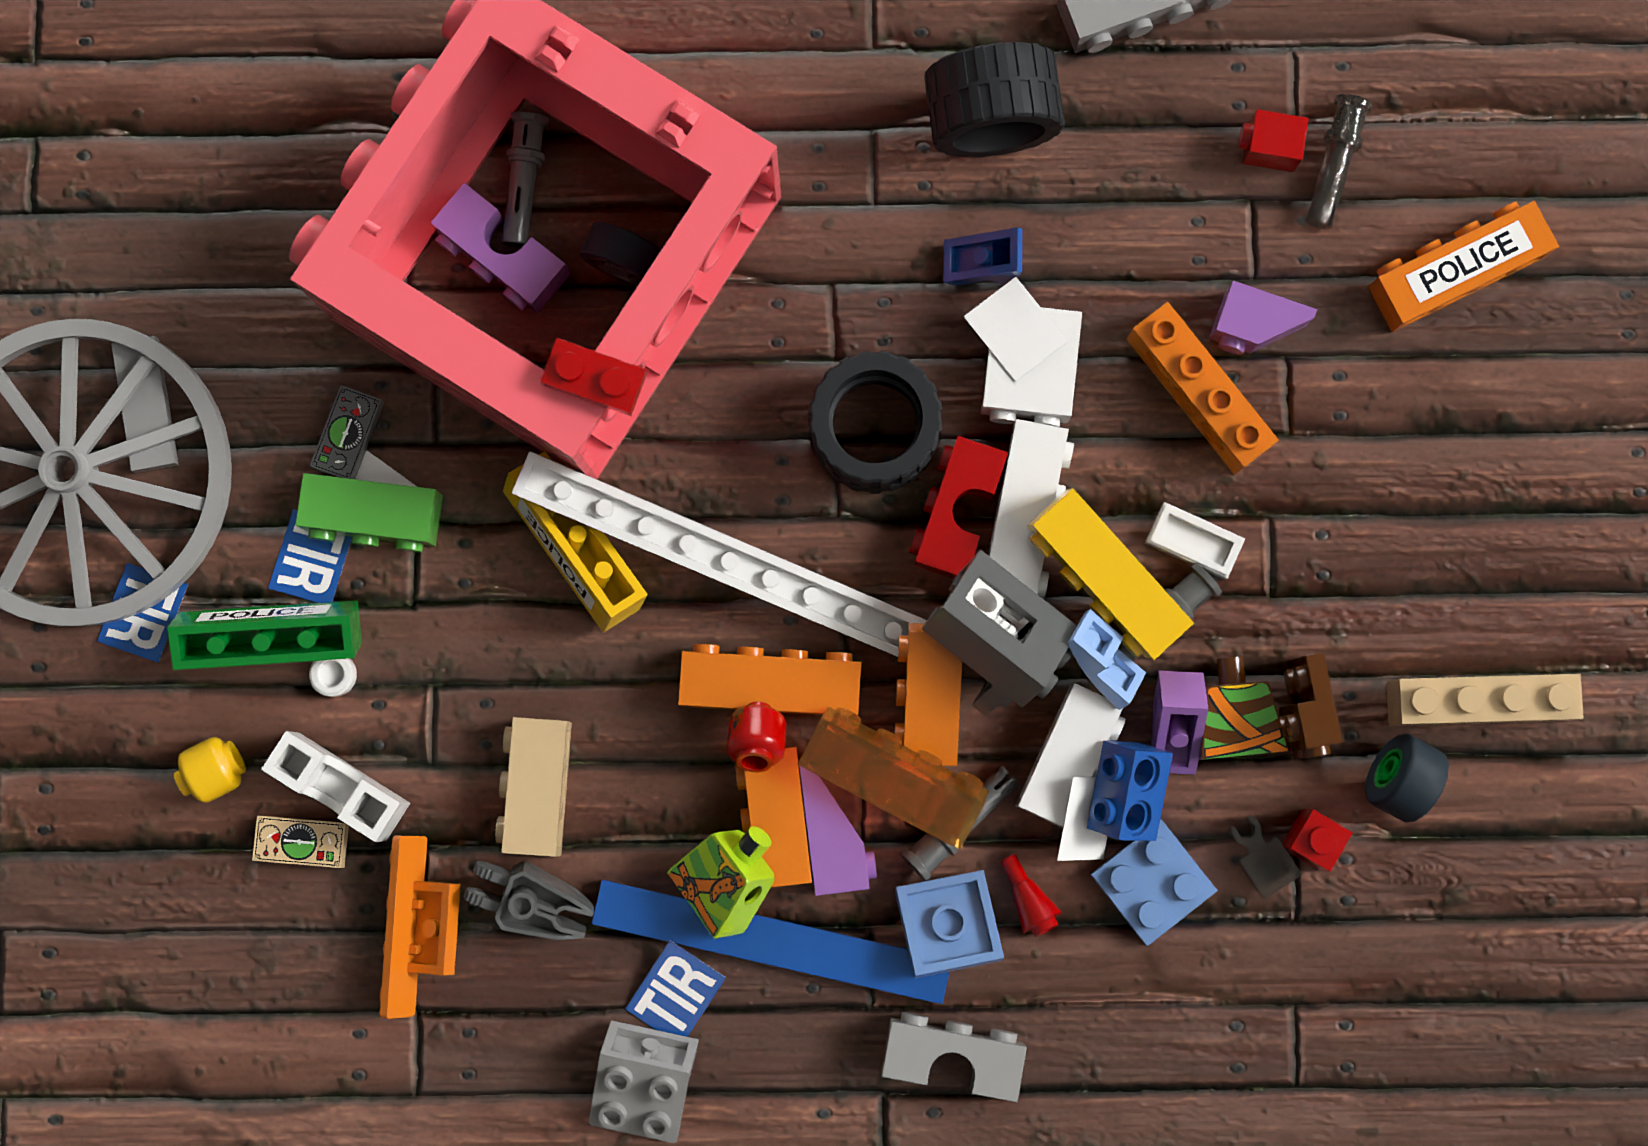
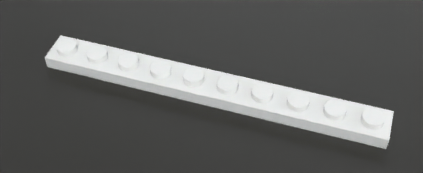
M529 451L512 491V494L897 657L899 635H908V623H926L927 621Z

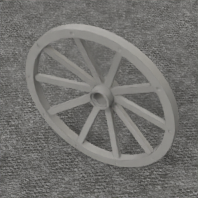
M92 319L49 321L22 329L0 340V392L45 452L40 457L0 447L1 461L37 469L39 475L1 492L0 510L48 488L0 577V608L18 617L38 623L85 627L124 620L160 603L190 578L203 562L216 540L228 507L232 474L230 445L225 424L210 391L194 370L168 347L131 328L111 322ZM79 339L114 342L141 352L143 355L76 444ZM62 341L60 442L58 445L2 367L25 352L43 345ZM156 363L165 369L180 385L197 413V416L89 454ZM202 429L204 431L209 462L206 498L99 471V466ZM73 460L75 473L70 480L65 481L63 468L68 461ZM95 484L202 511L190 540L167 569L158 562L94 490ZM79 496L154 579L152 582L129 596L111 603L92 607ZM61 498L63 500L76 608H59L31 601L12 591Z

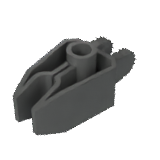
M526 860L513 865L511 870L487 862H476L473 872L482 879L505 886L502 896L480 888L468 887L463 898L481 908L496 912L495 920L501 930L554 940L580 939L585 937V925L559 913L567 910L593 916L594 905L575 887Z

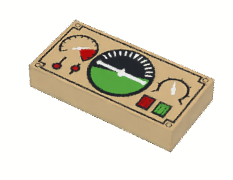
M257 816L252 861L344 868L349 825L342 822Z

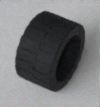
M999 42L974 46L940 58L937 62L930 65L924 74L933 146L946 155L985 157L1019 152L1052 140L1065 127L1056 56L1045 46L1023 42Z
M865 351L840 360L836 366L830 367L824 373L823 379L820 383H817L813 391L812 402L809 403L808 428L813 453L819 459L820 466L832 476L833 480L858 492L867 491L870 494H879L882 491L890 490L891 492L900 489V486L906 483L910 484L930 464L941 435L943 423L941 415L943 410L941 401H939L937 396V389L919 366L916 367L909 359L901 355L899 357L885 351ZM871 384L888 386L902 393L910 401L916 415V433L907 450L897 458L884 463L862 462L847 454L838 443L833 430L834 412L845 394L857 387Z

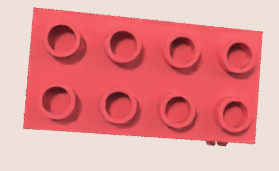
M455 0L442 25V36L450 42L431 70L421 64H417L402 78L391 103L392 111L398 114L399 118L382 143L379 145L371 139H367L350 155L340 179L341 186L349 190V192L330 220L321 215H315L301 228L289 253L290 261L298 266L290 279L332 320L540 452L543 453L545 451L551 459L559 464L598 479L780 200L781 188L777 146L541 0ZM525 100L691 203L690 208L596 349V352L647 370V375L632 416L543 386L540 382L544 373L543 369L404 282L437 233L430 222L463 183L470 184L510 124L511 113L518 112Z

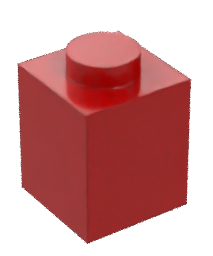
M1257 109L1249 123L1243 122L1241 126L1238 148L1245 149L1242 164L1294 172L1303 160L1309 118Z
M1302 809L1280 848L1319 871L1331 872L1353 832L1314 809Z

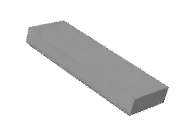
M150 336L151 338L159 342V339L156 336ZM112 343L117 384L119 387L143 354L128 346ZM157 363L122 409L126 441L172 425L164 369ZM175 440L129 456L131 471L134 473L179 465Z

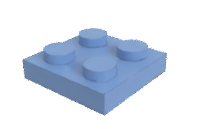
M1160 819L1156 841L1132 840L1090 873L1091 877L1146 946H1149L1217 892L1214 885L1162 819Z
M984 870L896 887L895 895L914 979L1000 962L1004 959Z

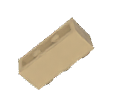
M513 717L512 727H505L503 752L510 754L508 771H502L499 784L500 798H506L505 816H498L495 834L496 843H502V853L561 856L572 722Z

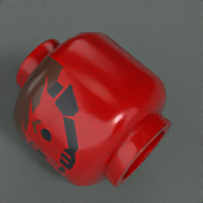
M764 702L749 703L747 706H743L731 714L726 751L729 757L737 763L738 767L748 772H764L783 758L787 722L784 716Z

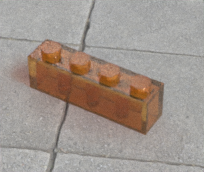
M828 707L821 717L798 765L960 850L984 807L989 790L982 787V781L970 773L960 771L957 774L943 767V762L930 752L924 750L915 752L901 745L902 740L892 732L884 729L875 731L861 724V718L847 709L837 708L835 710Z

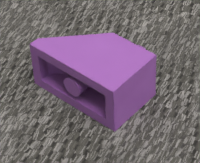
M1232 281L1224 293L1209 339L1219 342L1218 347L1232 354L1242 355L1244 351L1252 353L1306 327L1314 319L1317 309Z
M1158 671L1153 700L1151 746L1173 753L1169 773L1196 775L1199 750L1208 714L1203 673Z

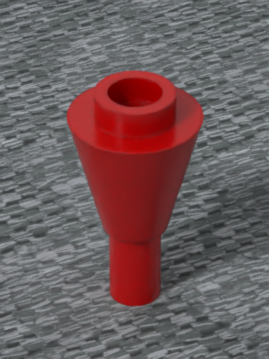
M1016 854L1003 859L1000 863L1014 887L1012 892L1023 934L1032 931L1034 936L1038 937L1057 927L1059 924L1056 917L1063 912L1032 879L1028 878Z

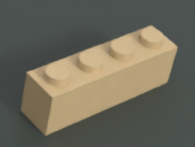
M1581 674L1415 678L1386 682L1389 726L1552 722L1583 719Z

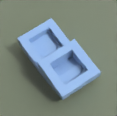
M1089 609L1082 616L1068 641V645L1077 663L1089 680L1118 710H1121L1131 703L1146 672L1118 649L1124 637Z

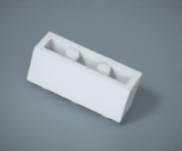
M1076 683L1070 685L1015 806L1063 828L1072 778L1097 776L1103 740L1116 741L1125 724L1126 719L1119 716L1122 709L1118 710L1106 697Z

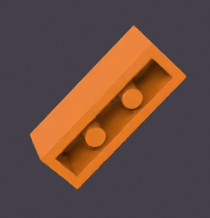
M908 623V635H899L898 662H906V678L897 679L896 706H904V722L895 723L894 750H902L903 764L957 766L962 660L923 631L922 627L925 623Z
M785 748L783 758L764 772H748L735 764L738 791L747 790L749 807L740 809L742 830L746 833L750 827H758L769 835L772 842L771 846L762 855V858L774 873L775 881L771 887L812 883L797 748Z

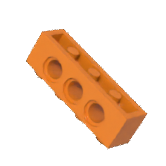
M1166 302L1132 329L1126 340L1234 475L1279 441L1169 302Z

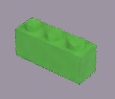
M303 473L296 526L309 531L308 538L313 540L335 542L336 535L351 536L352 544L378 547L379 540L396 542L395 549L422 553L423 545L436 547L443 495L436 489Z

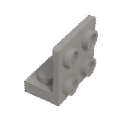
M611 1020L600 1052L589 1118L590 1125L676 1143L699 1039Z

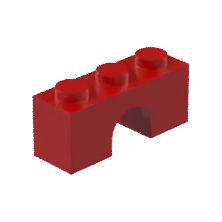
M957 436L954 447L945 445L937 470L945 472L941 487L939 489L931 486L923 509L924 512L931 514L927 528L924 530L917 527L909 553L917 555L915 567L954 579L958 572L974 557L980 536L964 531L956 524L952 513L953 505L957 500L967 495H976L992 500L1008 452Z

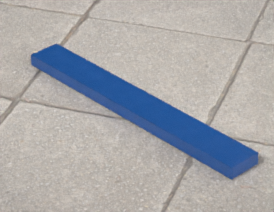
M604 879L601 881L592 920L593 925L668 942L671 940L676 944L943 1004L949 972L914 979L908 949L757 914L754 915L747 929L742 934L714 939L685 898Z

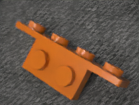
M395 835L392 839V850L389 859V893L386 901V934L383 945V976L380 989V1017L385 1019L413 1017L415 1015L418 973L442 976L455 974L461 884L425 881L426 836Z

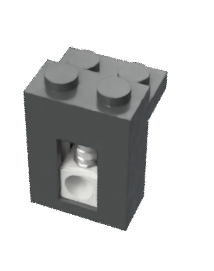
M980 550L958 572L948 588L952 592L940 609L937 607L931 613L922 630L987 680L972 704L975 709L984 716H987L999 704L1006 708L1014 701L1023 708L1035 696L1043 699L1051 691L1058 680V677L1053 674L1056 668H1062L1073 655L1068 641L1077 625Z

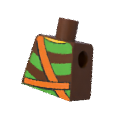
M1243 656L1216 659L1219 685L1205 686L1208 714L1199 750V760L1288 751L1287 742L1268 681L1246 682Z

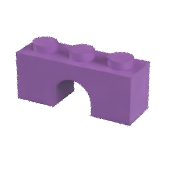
M463 183L430 222L439 234L435 241L454 257L459 252L463 253L472 261L469 268L486 283L489 284L493 278L506 288L502 295L518 309L523 311L528 306L538 314L570 276L566 264L533 237L519 251L513 254L503 255L494 252L491 249V240L504 220L498 209L467 184Z

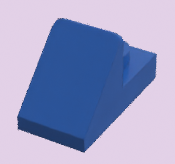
M1019 227L944 240L943 282L955 286L991 280L1005 285L1013 278H1018L1022 273V229Z

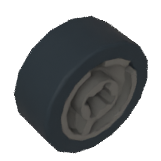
M594 222L579 255L588 264L606 275L631 286L638 287L661 252V249L628 230L605 222Z

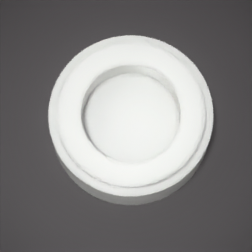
M351 659L313 661L309 671V678L313 688L320 694L330 697L342 696L349 692L354 686L357 677L356 667Z

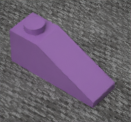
M799 760L815 895L870 889L868 879L877 878L874 851L865 852L864 843L809 760Z

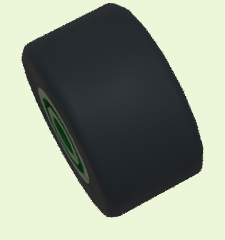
M1408 733L1397 735L1385 744L1371 764L1365 785L1367 801L1405 823L1419 820L1432 809L1444 790L1449 771L1446 755Z

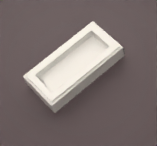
M1164 502L1145 544L1188 564L1194 565L1197 563L1208 573L1226 580L1245 538Z

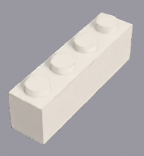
M1016 419L1012 428L988 556L1037 595L1044 598L1049 572L1042 571L1044 556L1030 542L1029 538L1033 533L1027 525L1065 491L1066 486L1058 484L1061 468L1069 469L1074 443L1066 442L1069 429Z

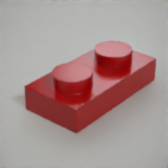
M556 338L540 382L543 386L632 416L647 375V370Z

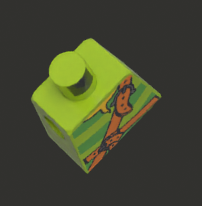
M752 826L746 833L740 830L716 832L708 836L667 872L714 939L742 934L747 929L775 881L773 871L762 858V855L771 846L772 842L769 835L758 827Z

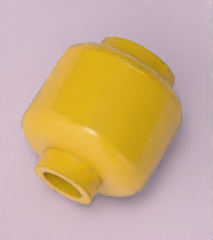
M211 737L179 754V770L174 772V779L184 796L192 794L198 801L208 803L239 787L241 784V774L246 772V767L240 752L230 740L224 742L218 737Z

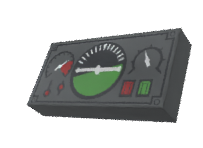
M340 385L310 467L335 477L356 479L384 401Z

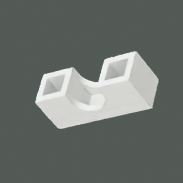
M286 731L261 769L297 793L308 795L325 804L339 814L338 819L374 842L387 841L410 805L402 797L299 732Z

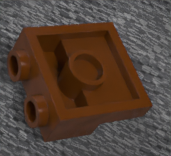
M1324 652L1287 661L1289 669L1284 670V682L1288 695L1295 696L1296 704L1279 708L1281 715L1279 719L1288 751H1293L1294 760L1331 754L1329 745L1341 743L1343 740Z

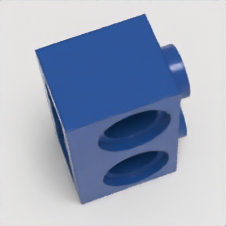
M1103 740L1087 829L1117 840L1156 841L1173 753L1138 742Z

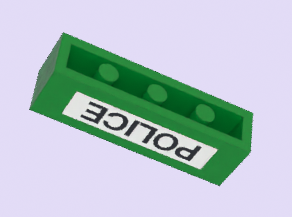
M358 601L179 612L167 626L173 670L355 658L362 644Z

